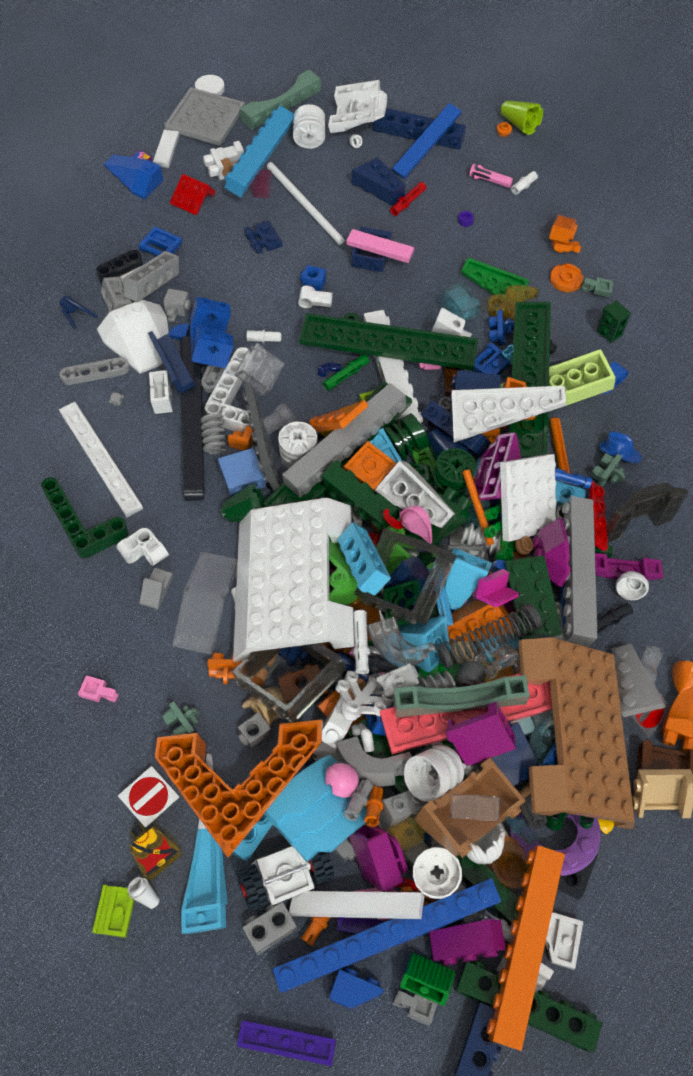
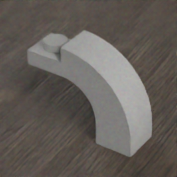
M357 736L337 742L340 762L349 764L356 770L359 782L369 780L373 786L395 785V776L404 775L405 764L412 757L410 751L383 759L371 757L363 751Z

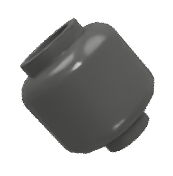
M477 661L464 662L456 675V683L458 687L484 683L486 671Z

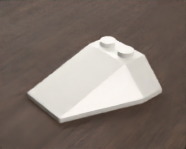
M140 300L108 313L97 328L106 346L119 357L127 359L128 364L139 374L163 365L148 335V332L153 331L156 338L159 339L169 334L167 316L159 304Z

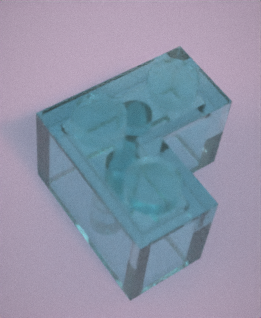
M459 282L445 288L442 308L464 319L465 322L478 317L481 305L479 300L473 296L469 287H466L463 282Z

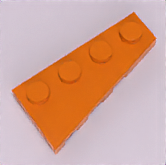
M363 400L321 416H314L308 422L316 432L343 429L364 411L368 404Z

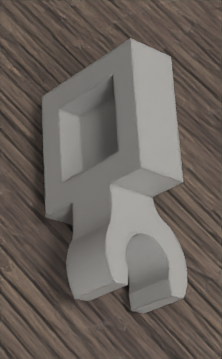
M398 991L393 1002L394 1005L400 1008L409 1009L407 1017L427 1026L431 1025L437 1003L415 993L412 997L402 991Z

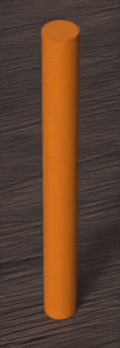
M470 469L462 473L484 535V528L489 525ZM484 535L487 546L495 544L493 537L486 538Z

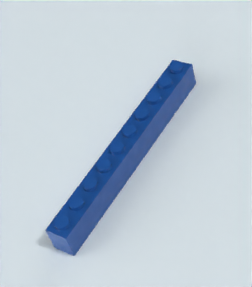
M492 878L423 906L421 919H392L273 968L280 993L297 988L501 903Z

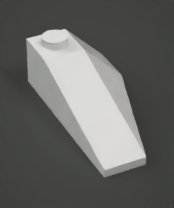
M399 461L375 489L392 504L401 509L414 505L422 507L427 512L430 522L440 528H443L455 514L425 479L407 462Z

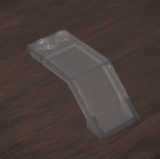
M201 552L185 586L172 644L173 647L213 655L224 600L233 578H236L238 559Z

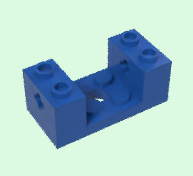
M196 297L190 317L192 362L221 368L227 367L234 346L233 335L226 333L231 316L230 304Z

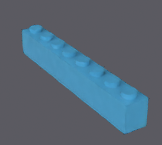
M281 105L277 110H273L270 118H267L264 127L260 128L258 136H254L251 142L252 145L248 144L245 154H241L238 160L239 163L235 162L231 170L232 172L229 171L225 177L227 182L224 188L239 197L244 195L292 126L294 121V114Z

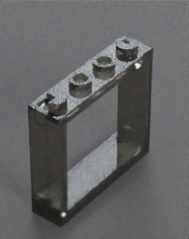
M385 528L376 546V550L384 565H386L395 544L436 557L433 567L412 611L373 596L369 592L364 593L358 587L355 595L361 598L360 602L370 607L373 603L375 604L374 608L386 613L387 610H390L389 614L399 619L404 616L406 617L405 621L411 624L419 622L426 625L457 556L445 548Z
M321 643L297 646L325 664L326 667L288 705H285L251 681L283 648L252 652L232 671L237 680L235 684L241 690H248V693L255 700L259 698L269 710L273 708L283 720L287 718L293 723L346 670L341 656Z

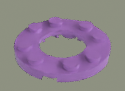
M521 812L511 820V842L519 858L529 866L526 863L529 850L542 845L534 837L533 828L528 827ZM569 814L566 816L573 821L578 834L575 842L570 847L564 850H554L565 854L561 876L570 875L584 869L597 855L601 838V830L597 818H594L592 828L584 829L580 826L581 815ZM587 819L583 820V821L586 822V823H589V822H590V821L587 820Z

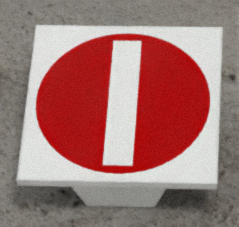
M152 766L118 795L145 828L179 798L176 792Z

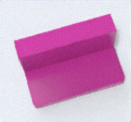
M502 569L479 579L475 598L493 607H499L517 598L519 593L506 587L509 572Z

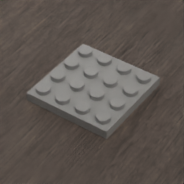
M190 87L165 123V130L179 131L181 135L221 146L240 117V108L245 106V102Z

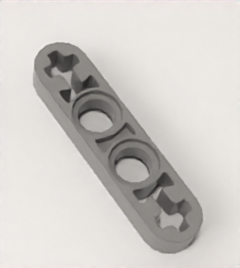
M118 357L70 366L60 371V378L65 385H73L120 376L128 373L129 364L127 359ZM102 367L108 368V370L105 372L99 371V369ZM85 370L91 371L88 375H82V372Z

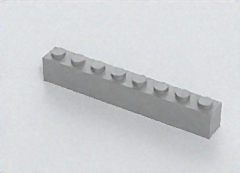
M389 383L367 402L368 407L346 427L331 432L282 474L284 484L299 498L310 492L317 482L323 480L322 474L336 459L341 463L345 458H349L354 450L363 446L368 438L377 434L383 425L388 424L397 413H401L405 409L406 395Z
M571 496L562 507V513L564 514L563 523L569 541L570 558L568 565L571 571L565 580L563 598H565L563 615L566 617L563 632L566 635L567 642L590 647L597 639L593 500Z

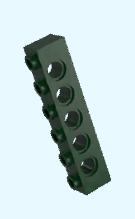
M466 962L455 992L493 1008L495 994H499L501 983L498 982L500 971L494 970L492 973L485 970V965L480 962ZM479 978H486L489 981L490 987L488 991H483L479 988ZM538 990L537 993L534 992V1008L530 1012L527 1025L588 1053L595 1052L603 1022L596 1020L597 1015L585 1010L582 1013L574 1010L573 1004L560 1000V1003L551 999L552 995L544 991ZM547 1008H552L556 1012V1020L554 1022L547 1019ZM570 1018L577 1020L579 1024L577 1032H573L569 1028Z

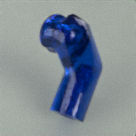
M328 362L319 365L317 375L325 377L327 371L338 372L342 369V364Z

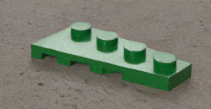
M471 258L467 259L461 271L463 276L514 309L515 302L521 301L529 284V280Z

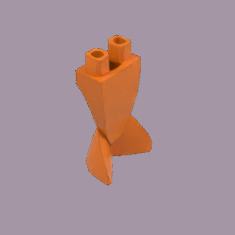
M678 661L672 667L671 677L679 694L670 706L660 732L663 733V744L673 747L678 738L683 740L681 750L688 752L690 749L693 750V662Z

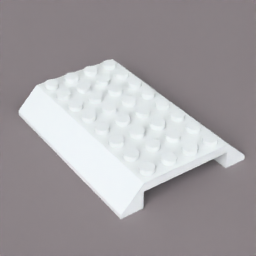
M321 498L252 509L239 523L234 662L254 660L255 651L323 642H330L334 649L355 646L353 607L329 601V536L333 543L338 542L339 536L352 523L350 505L329 498Z

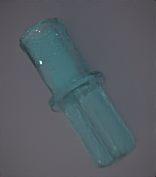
M509 816L504 820L511 828L512 833L518 834L526 843L531 845L535 843V840L538 838L537 834L526 825V821L523 818L516 816L511 819Z

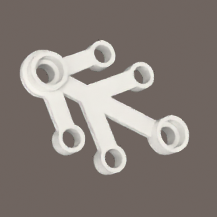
M348 671L344 680L338 681L336 691L340 693L343 700L341 714L344 718L353 721L360 717L361 714L380 716V710L392 706L394 702L393 695L385 697L383 693L382 697L370 696L374 690H382L383 687L377 680V677L381 676V674L370 675L367 686L362 691L357 684L359 676L353 671ZM349 688L355 697L354 700L351 699L348 693ZM362 704H374L373 707H370V706H361V705H362Z

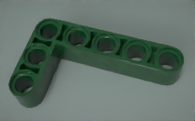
M48 477L42 481V490L79 557H91L128 537L127 525L121 517H114L85 531L56 478Z

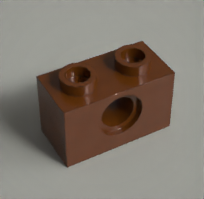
M318 664L306 665L303 667V670L297 672L290 671L285 673L283 677L278 678L284 701L289 706L329 693L322 669ZM302 680H307L306 686L299 688V683Z

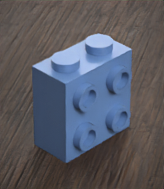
M254 448L218 458L219 468L230 498L249 484L255 482L258 483L256 489L266 488L263 471L261 472Z

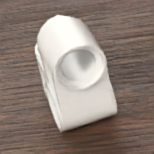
M147 528L139 529L117 544V550L127 563H133L144 555L148 562L154 566L169 556L163 544ZM149 538L147 541L142 542L143 539Z

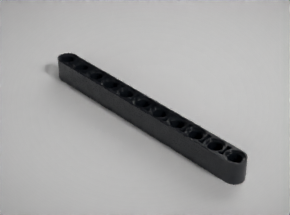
M182 336V360L195 383V386L183 392L185 501L204 500V451L202 443L203 431L201 429L203 425L201 423V418L203 417L202 363L191 361L190 336Z

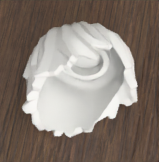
M497 825L471 846L473 850L467 854L471 861L485 865L491 864L500 857L505 838V832L501 826Z

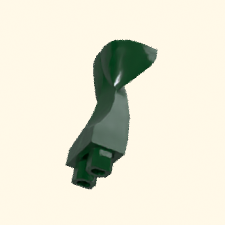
M450 487L443 494H437L455 514L443 528L431 523L432 543L429 544L413 532L405 535L404 539L399 543L412 557L418 556L425 566L435 561L440 542L452 531L464 524L471 515L467 511L472 502L461 495L455 504L454 501L459 493Z

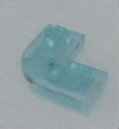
M553 708L536 725L530 738L529 745L539 766H542L541 764L553 746L551 740L555 737Z

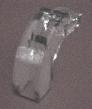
M395 616L367 625L376 649L388 662L395 666L402 667L409 663L411 666L417 665L429 657L428 653L436 650L433 642L421 645H412L407 642L399 631Z

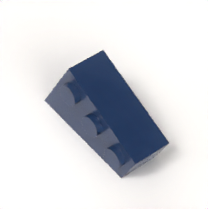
M378 157L352 169V185L364 188L365 192L375 194L376 198L393 206L400 197L405 196L406 185Z

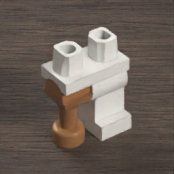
M239 141L233 142V146L210 149V154L203 156V162L205 167L208 166L210 177L218 176L220 180L224 179V176L226 177L229 171L232 172L231 170L235 162L239 163L238 160L241 154L244 153V149Z

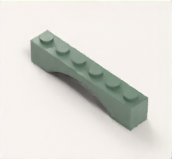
M310 69L298 75L293 87L283 95L266 101L250 102L241 107V121L251 130L259 127L266 122L267 118H270L273 110H277L280 105L288 110L320 92L321 78Z
M526 675L503 677L494 681L465 687L426 688L411 686L394 688L393 692L396 718L486 709L488 704L496 701L499 707L525 705L530 697Z

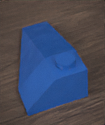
M113 154L104 163V166L114 176H117L121 183L129 188L132 194L144 200L163 181L161 166L150 160Z

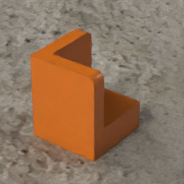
M247 426L244 433L234 431L233 435L229 434V447L240 450L251 449L254 442L252 437L254 429H251V426Z

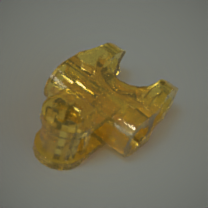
M523 285L509 286L505 289V294H496L490 297L488 312L494 317L497 316V311L503 310V316H507V319L511 318L515 321V302H524L527 299L538 297L539 290L536 287Z

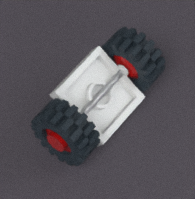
M292 846L256 860L258 868L255 864L237 870L238 882L248 909L253 911L268 905L267 898H269L270 904L274 905L314 889L312 879L317 885L334 878V868L332 867L333 864L329 858V853L319 852L306 862Z

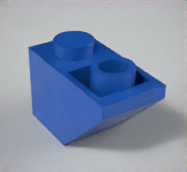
M346 968L345 971L339 970L329 1000L351 1010L381 996L384 989L379 987L380 982L371 978H367L366 981L358 978L359 973Z

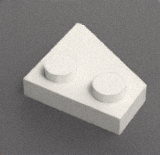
M552 912L545 943L550 963L572 970L575 969L583 921Z

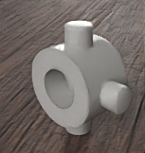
M113 392L109 403L120 406L124 396Z

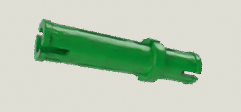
M362 354L354 361L348 362L347 366L326 381H323L324 388L327 391H331V389L351 375L357 374L362 367L370 363L367 355Z

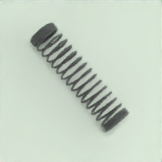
M532 604L524 606L522 610L517 609L516 613L511 612L510 616L505 614L504 618L499 617L498 621L493 620L492 624L487 622L486 627L481 625L480 629L475 628L474 632L469 630L468 635L463 633L462 638L456 636V640L451 638L450 642L444 641V644H437V653L443 666L448 670L454 667L445 643L450 646L452 655L459 665L460 661L452 647L451 640L455 642L461 659L466 662L465 655L458 644L457 638L461 639L469 659H472L471 652L464 641V635L468 638L474 655L478 657L477 649L470 638V632L474 635L480 652L484 654V649L476 635V630L480 632L484 646L490 651V645L482 632V627L486 629L488 639L493 648L496 649V642L488 630V624L492 626L494 636L498 644L502 646V639L494 627V622L498 624L502 638L508 643L509 640L504 628L500 624V619L504 621L511 640H514L515 637L510 625L506 621V616L510 618L514 633L520 638L519 628L524 635L527 634L526 628L531 633L533 629H541L542 621L538 611ZM518 611H520V612L522 613V618H523L524 623L522 622L521 618L518 616ZM512 614L516 615L518 626L512 619ZM525 618L527 619V621H528V623H529L530 629H529V627H528V625H527V623H526Z

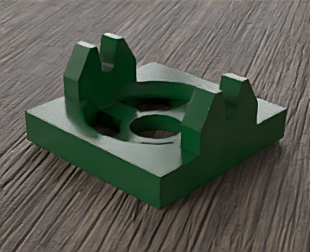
M416 579L383 589L387 629H395L425 620L424 611L429 609V605L425 601L429 599L421 591L420 580ZM404 590L411 591L414 597L409 599L405 597ZM401 599H405L406 605L400 610L398 603ZM415 604L413 614L407 618L406 611L409 609V606Z

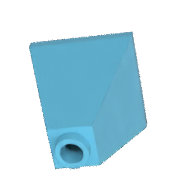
M454 548L448 559L446 592L450 608L455 610L461 608L478 587L479 579L487 576L492 565L491 562Z
M446 616L427 619L392 630L389 635L392 648L417 666H420L424 671H432L441 663L436 645L444 644V641L449 642ZM445 643V646L449 654H451L450 646L447 643Z

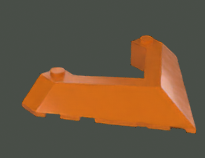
M321 719L279 724L278 745L272 750L273 753L264 762L261 761L249 773L250 776L233 790L205 764L206 743L198 733L157 737L155 758L229 858L322 742L323 721Z

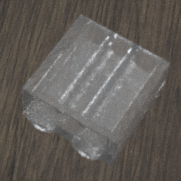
M256 343L248 349L235 376L245 384L251 382L254 390L263 396L271 391L284 363L278 357L268 352L265 347Z

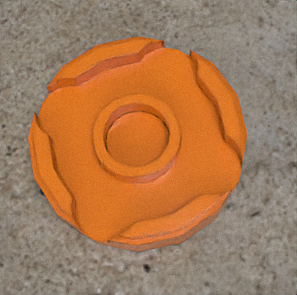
M567 263L561 266L557 265L552 269L550 283L559 291L573 292L581 287L584 277L578 267Z

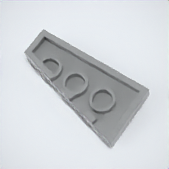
M632 644L611 648L612 654H614L620 709L623 717L666 708Z

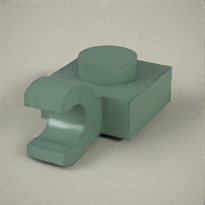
M599 277L596 278V281L585 278L582 291L589 292L594 290L593 294L610 298L613 281Z

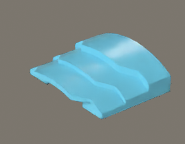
M332 755L316 761L292 778L264 813L306 862L319 852H333L350 835L366 824L364 822L367 811L366 806L361 809L356 821L348 820L344 816V811L351 801L350 797L335 796L332 793V786L325 783L327 768L338 763Z

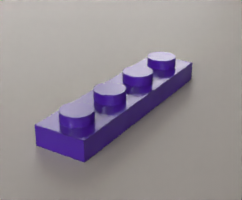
M242 1020L237 1047L332 1066L336 1039Z

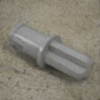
M362 780L355 793L351 794V801L344 811V816L348 820L356 821L361 809L367 805V798L373 788L369 780Z

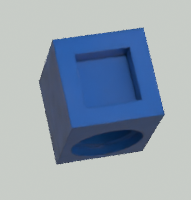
M307 265L305 271H302L300 276L302 287L311 286L315 291H322L326 283V269Z

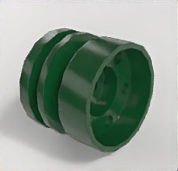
M412 413L400 419L401 428L396 423L391 424V428L388 426L384 428L385 433L402 461L407 460L406 455L408 457L413 456L411 447L419 453L430 446L423 427Z
M450 448L443 451L438 456L431 479L434 490L437 493L443 494L450 487L459 493L456 499L460 498L461 495L464 496L468 492V488L462 472L470 469L473 478L476 471V462L472 455L459 448Z

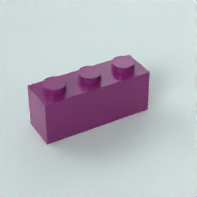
M486 919L430 932L433 960L443 961L444 966L457 964V959L462 958L463 962L477 960V955H483L484 958L498 956V951L506 950L501 920Z

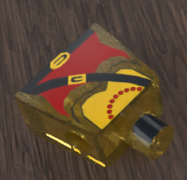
M138 824L130 831V834L136 841L130 845L129 849L143 877L148 882L183 855L180 849L156 827H152L146 832L143 826Z

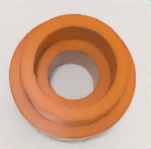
M507 122L500 123L497 126V132L502 137H507L512 131V126Z

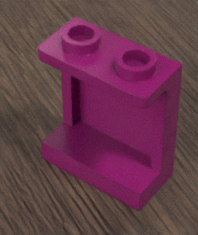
M497 701L488 704V712L458 724H455L453 719L448 720L447 729L445 730L449 742H453L456 753L460 759H463L466 766L516 749L515 734Z

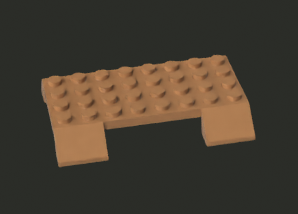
M552 637L518 641L521 675H526L527 683L541 685L550 681L558 765L529 767L532 813L551 816L563 812L615 822V827L634 829V809L614 654Z

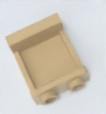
M690 769L638 770L637 779H634L633 783L635 793L632 796L633 809L636 811L638 818H643L644 810H678L682 818H691L693 809V774Z

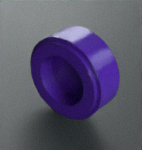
M462 211L459 213V225L468 227L473 224L474 215L471 212Z

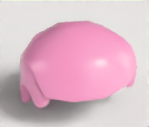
M335 763L327 768L325 783L332 786V793L335 796L346 798L355 793L359 779L358 773L352 766L346 763Z

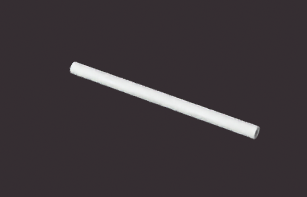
M269 162L267 169L336 243L341 245L344 242V238L274 163Z

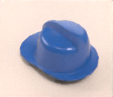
M611 431L607 440L599 444L601 451L613 456L619 454L623 456V460L631 463H638L642 460L641 454L633 448L632 439L626 434Z

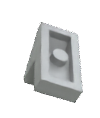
M154 568L150 578H144L140 605L159 610L173 579V573Z

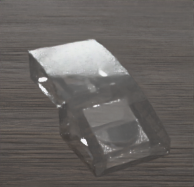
M450 794V818L499 821L500 798L486 795Z

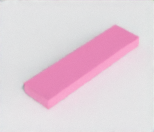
M352 229L346 240V245L409 263L414 253V247Z

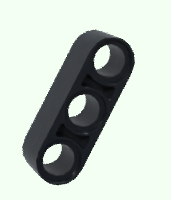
M130 250L98 265L96 271L100 284L102 285L103 278L120 277L142 266L141 253L138 250Z

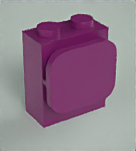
M366 824L349 836L364 880L382 892L392 891L398 884L403 882L401 874L408 872L401 846L394 836L377 826L369 827Z

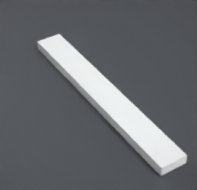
M76 402L59 409L60 414L126 518L142 510L143 507Z

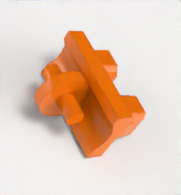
M214 653L212 659H208L209 677L221 678L225 685H228L229 679L246 677L245 661L234 662L233 655L232 659H224V654Z

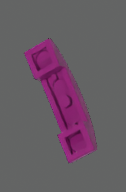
M595 553V575L617 580L621 574L634 571L642 574L647 581L663 578L661 560L643 558L641 561L607 558V554Z

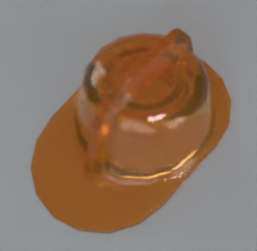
M505 836L502 854L491 863L500 883L513 889L521 888L523 874L527 873L529 867L519 842L512 837Z

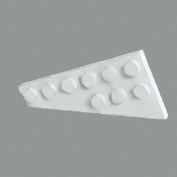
M565 386L452 390L454 442L565 406Z

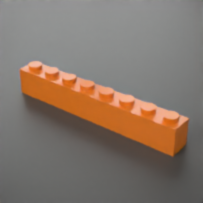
M539 845L533 847V850H529L526 863L529 864V867L521 880V886L524 887L523 893L517 899L515 909L518 910V914L510 927V934L513 936L511 944H507L504 958L507 959L505 969H501L498 982L501 983L499 994L496 993L493 1000L494 1017L493 1019L490 1018L487 1026L488 1040L522 1051L565 856L563 853Z

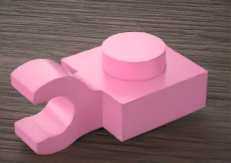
M87 675L78 692L79 697L99 702L101 697L116 702L119 694L112 688H106L107 683L104 680Z

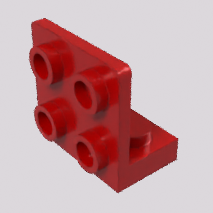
M182 174L170 204L198 215L205 197L208 195L214 197L216 191L209 185Z

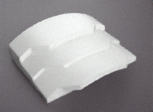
M380 80L336 86L334 97L337 111L336 115L330 116L328 126L330 133L347 131L355 126L374 122L384 117L387 107V94L380 90Z

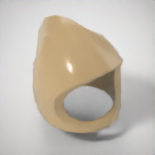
M278 687L265 688L242 704L243 708L251 707L255 714L259 712L269 726L276 719L287 715L289 711V705L285 703L281 688Z

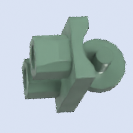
M608 454L604 455L600 464L607 469L604 470L597 465L591 474L594 479L599 481L597 485L603 487L609 478H611L610 482L612 484L615 482L620 483L625 479L624 469L621 467L616 469L623 456L617 454L614 458Z
M174 701L170 703V709L162 715V719L168 727L177 721L180 723L181 726L172 731L173 735L194 733L195 731L189 722L191 721L193 725L199 723L196 718L199 715V710L197 708L190 710L188 705L183 707L185 712L183 715Z

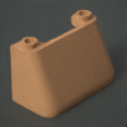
M491 758L481 764L480 770L472 772L467 779L444 796L434 801L431 800L424 805L415 818V821L424 831L455 857L459 855L462 858L473 850L471 846L509 816L513 819L522 812L520 807L524 804L525 799Z

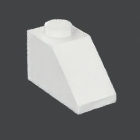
M341 696L322 728V741L337 749V742L343 740L352 723V720L344 718L341 714V705L343 703Z

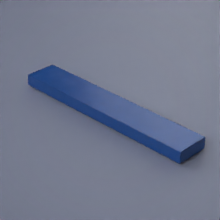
M449 103L392 168V172L405 180L461 115V110Z

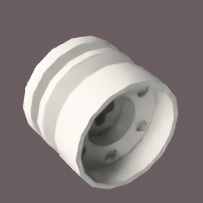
M303 105L294 113L293 138L299 146L312 149L320 146L325 140V114L318 106Z
M296 421L285 425L279 432V455L284 466L290 468L317 445V434L311 425Z
M437 745L411 757L404 768V779L409 791L414 797L425 802L433 801L445 795L459 785L464 777V768L460 757L453 749L446 745Z
M432 847L424 850L417 857L413 866V878L417 888L424 895L430 898L442 899L451 896L458 889L462 880V869L459 860L447 849ZM435 865H438L439 869L444 870V873L440 874V878H436L435 875L430 873V871L434 870Z

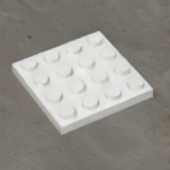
M554 454L500 462L503 541H513L524 536L537 535L542 528L557 520L555 517L557 502L555 495L556 463Z

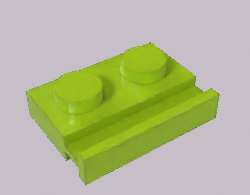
M103 885L92 933L127 938L135 902L134 899L130 898L128 888Z

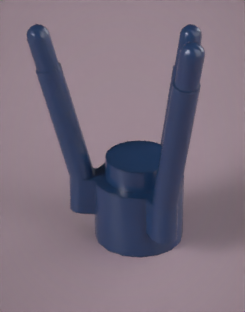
M70 296L61 298L59 303L63 308L61 312L66 316L73 329H76V325L68 313H74L77 308L98 318L97 314L80 305Z

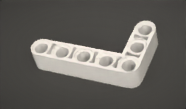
M240 347L234 352L205 406L206 415L221 414L224 416L219 419L224 421V424L220 427L243 433L246 427L250 426L249 419L251 416L248 415L246 410L230 405L251 367L250 351L245 347Z

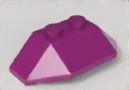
M515 432L498 435L495 439L496 442L489 447L481 459L474 481L478 497L481 501L501 498L500 462L521 459L517 434Z
M558 518L542 528L537 536L532 539L534 557L545 556L550 580L562 587L571 571L568 565L570 558L569 541L563 519Z

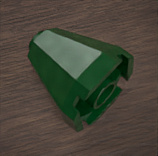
M257 482L249 484L223 503V507L220 509L224 519L227 518L228 522H241L252 509L264 508L263 503L265 500L261 489H256L258 486Z

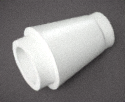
M137 877L130 882L128 886L130 898L150 909L158 905L160 899L147 879Z

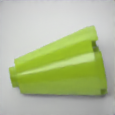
M508 100L501 106V115L524 134L531 135L536 131V126L541 124L543 109L538 103Z

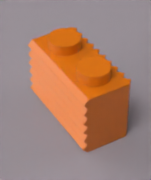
M559 214L552 226L549 239L568 244L569 240H573L578 225H575L576 219H570Z

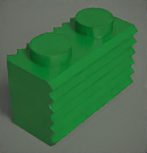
M411 953L400 987L444 1006L450 994L455 971L450 970L447 966L437 964L436 962L433 963L432 960L429 961L424 956Z

